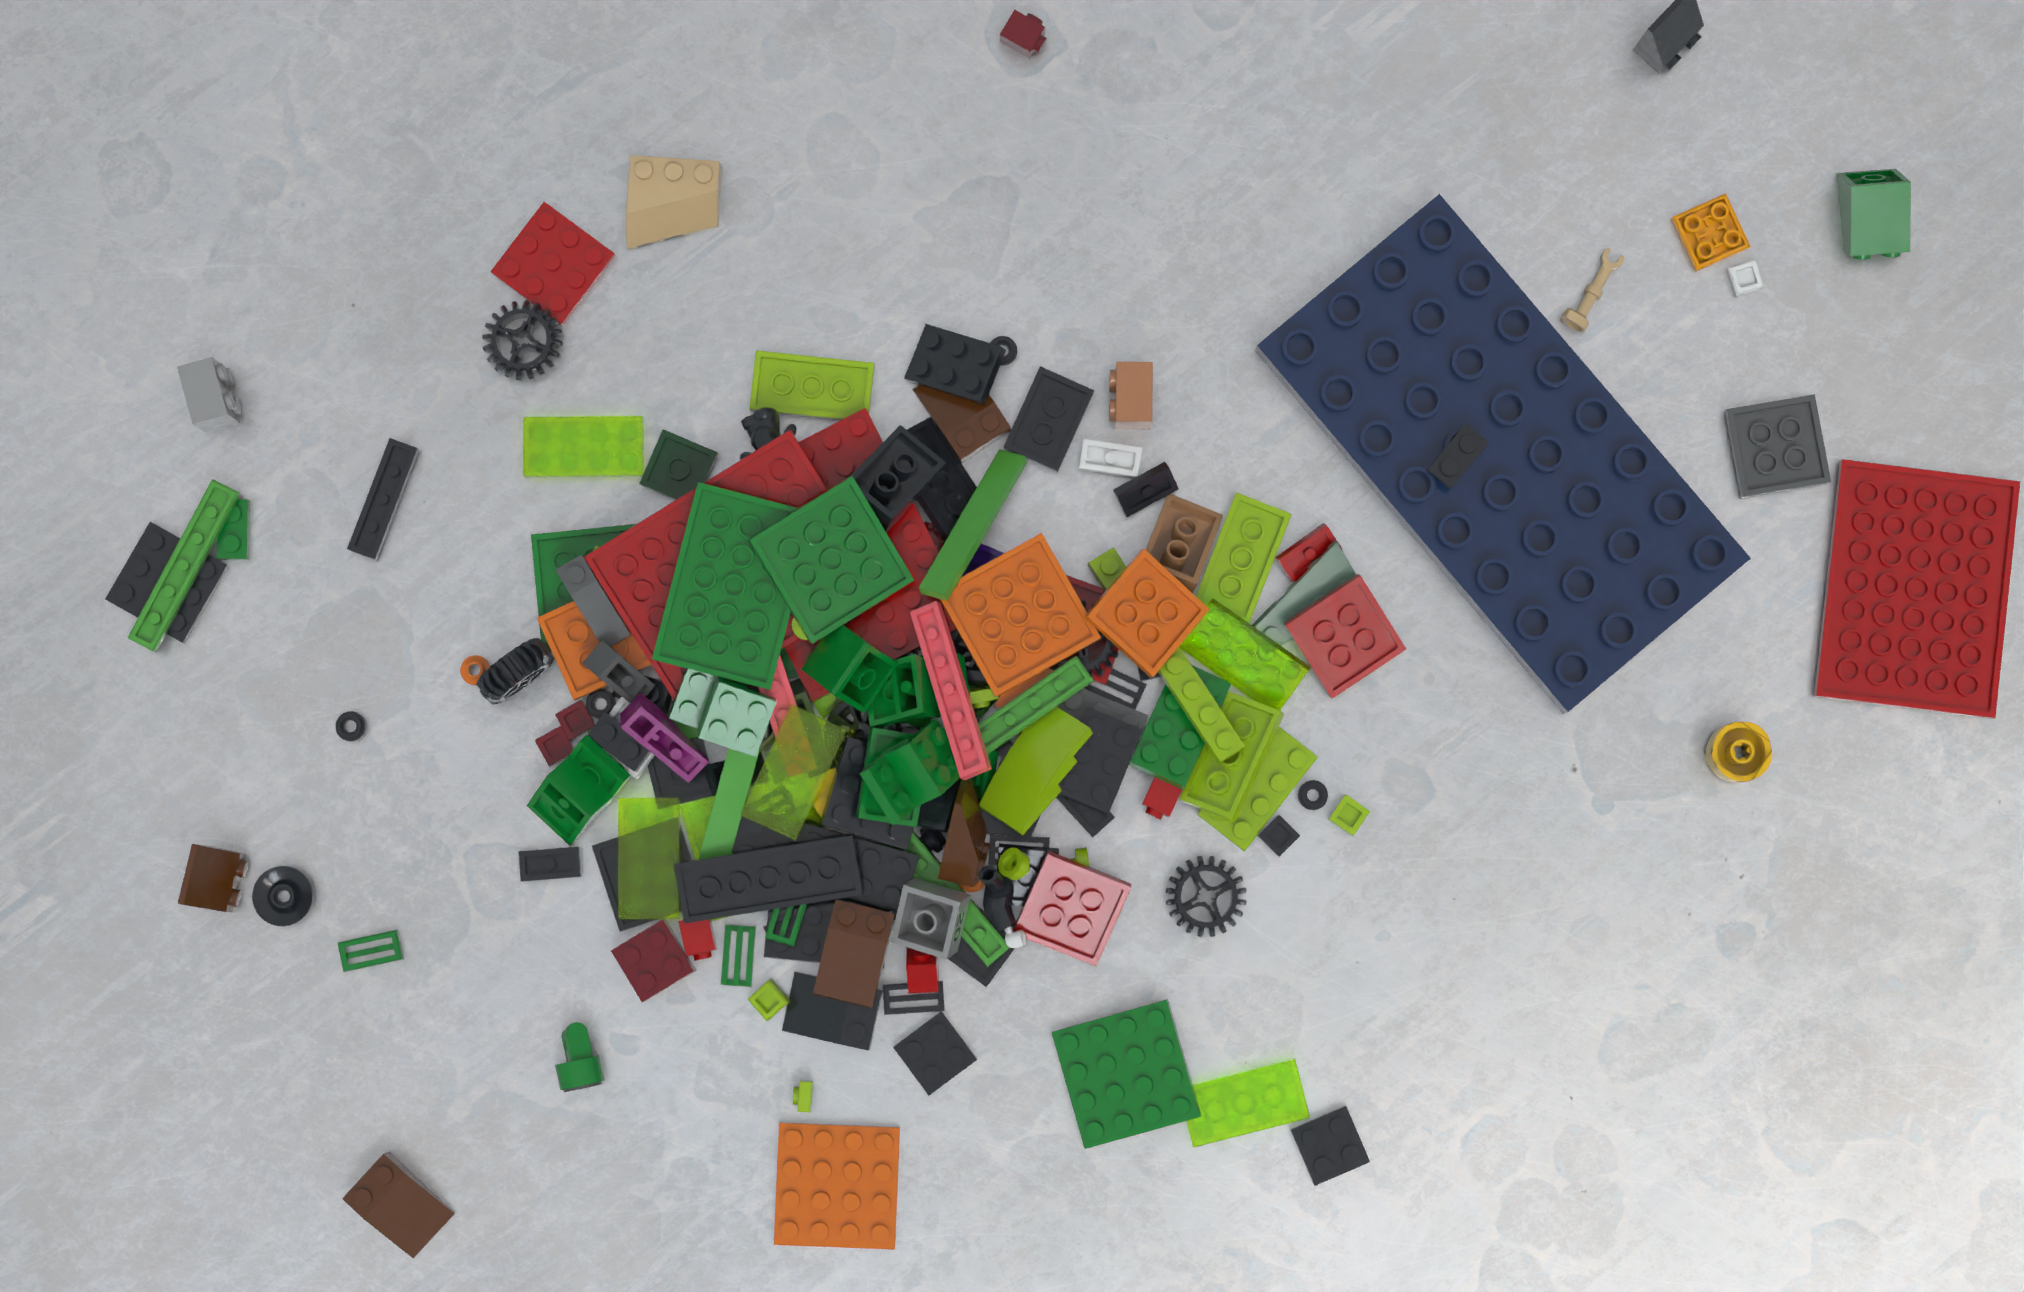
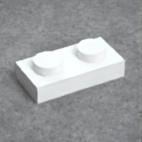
M1083 438L1079 469L1135 478L1139 473L1142 447Z

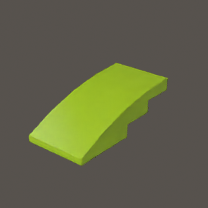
M1056 707L1024 729L993 776L979 806L1021 835H1024L1062 791L1058 784L1077 763L1074 755L1093 734L1090 727Z

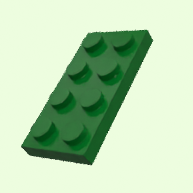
M1193 666L1221 708L1232 683ZM1166 684L1129 765L1184 790L1205 743Z

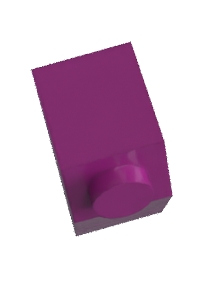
M639 693L620 713V727L688 783L709 763V759L677 725L642 693Z

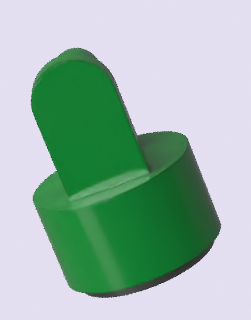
M579 1022L569 1024L561 1034L567 1062L555 1065L560 1090L569 1092L601 1085L605 1079L600 1055H592L587 1028Z

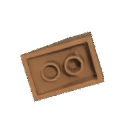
M1169 494L1165 499L1145 550L1193 593L1223 515Z

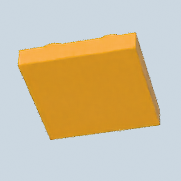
M1726 193L1670 219L1695 272L1751 247Z

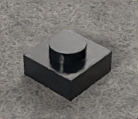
M1277 815L1258 837L1280 857L1300 835L1280 815Z

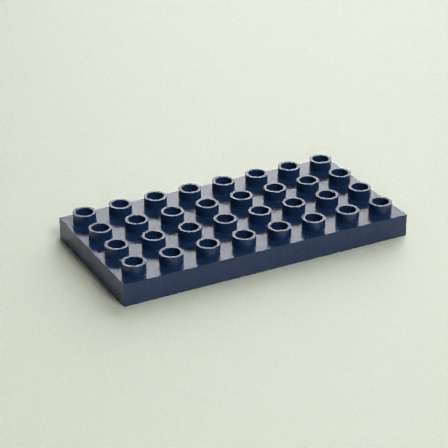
M1440 194L1256 346L1255 352L1562 714L1568 713L1751 559ZM1467 424L1489 443L1449 490L1429 474L1427 470L1462 427Z

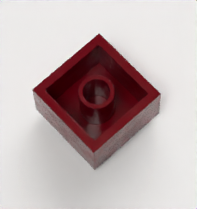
M662 919L611 950L642 1003L697 971L690 958L686 957L684 948L666 919Z

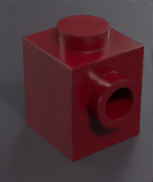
M1014 9L1000 33V42L1031 59L1034 52L1038 54L1041 52L1047 41V38L1044 37L1045 26L1042 25L1043 21L1033 14L1028 13L1025 16Z

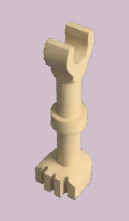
M1610 248L1605 249L1601 254V267L1592 283L1586 286L1584 290L1585 296L1577 310L1575 311L1567 307L1560 319L1561 323L1575 331L1585 332L1589 325L1586 316L1595 300L1601 298L1603 294L1601 290L1611 272L1617 270L1624 262V256L1622 255L1617 262H1610L1608 260Z

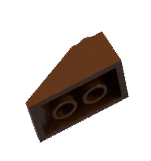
M920 385L912 389L961 464L1011 431V426L990 395H988L985 405H981Z
M971 778L967 780L961 779L938 879L973 887L976 876H979L981 869L985 866L990 843L985 842L987 828Z
M192 844L177 904L232 912L233 907H238L241 899V890H238L240 878H245L248 870V861L245 860L246 854L214 846Z
M835 900L813 994L872 1009L894 926L895 914Z
M391 1152L384 1153L342 1198L366 1222L412 1258L416 1257L455 1214Z

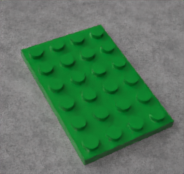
M698 482L652 660L771 690L791 611L747 539L798 508Z

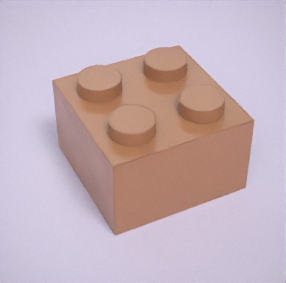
M1116 362L1115 370H1110L1109 392H1115V399H1110L1109 422H1115V430H1150L1152 425L1153 362Z

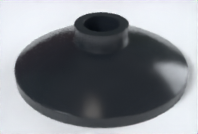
M278 866L265 871L258 878L253 888L252 901L257 914L267 923L275 926H290L302 920L309 912L313 902V890L308 878L301 871L288 866ZM285 890L290 894L287 902H283L280 899L281 892Z

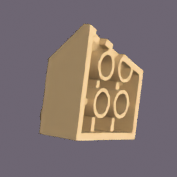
M630 155L626 206L627 250L652 242L664 241L667 238L679 235L684 236L718 227L722 180L720 161Z

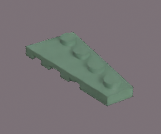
M1335 540L1327 547L1328 549L1319 559L1316 558L1309 565V569L1287 588L1288 591L1278 601H1275L1249 628L1263 654L1268 655L1293 639L1283 623L1356 575Z

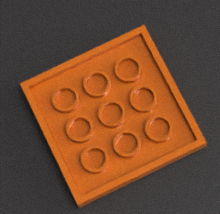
M1042 533L961 577L948 601L940 599L995 698L1101 639L1097 629L1084 617L1087 612Z
M780 1122L774 1245L895 1250L900 1127Z

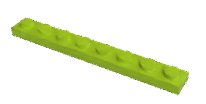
M1114 547L1088 563V567L1104 591L1110 587L1126 568ZM1178 647L1158 673L1217 763L1220 764L1243 750L1245 745L1181 648Z

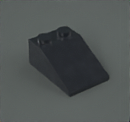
M1675 0L1646 30L1633 49L1658 74L1665 67L1670 71L1682 58L1678 53L1685 46L1690 50L1701 39L1702 36L1699 34V31L1704 26L1697 1Z
M899 425L851 476L855 479L887 533L941 471L946 462L903 426Z
M794 972L789 995L791 1001L787 1004L782 1031L869 1051L883 990L877 989L871 1009L814 995L813 991L817 976Z

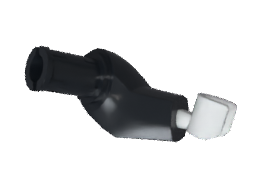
M994 866L983 867L979 873V879L985 884L984 911L998 933L1005 931V941L1008 947L1018 948L1027 945L1024 931H1013L1012 926L1017 924L1011 907L1014 895L1012 880L999 873Z

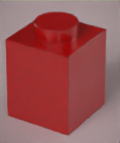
M1154 777L1141 804L1147 807L1145 813L1159 820L1162 819L1163 815L1169 818L1182 789Z
M711 919L684 923L683 920L678 921L686 957L693 955L694 961L712 957L711 951L718 950Z
M907 947L906 971L908 993L939 992L938 957Z

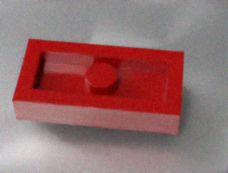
M1323 523L1275 558L1290 581L1294 582L1309 569V565L1316 558L1319 559L1328 549L1327 547L1334 540L1337 543L1338 541L1329 527Z

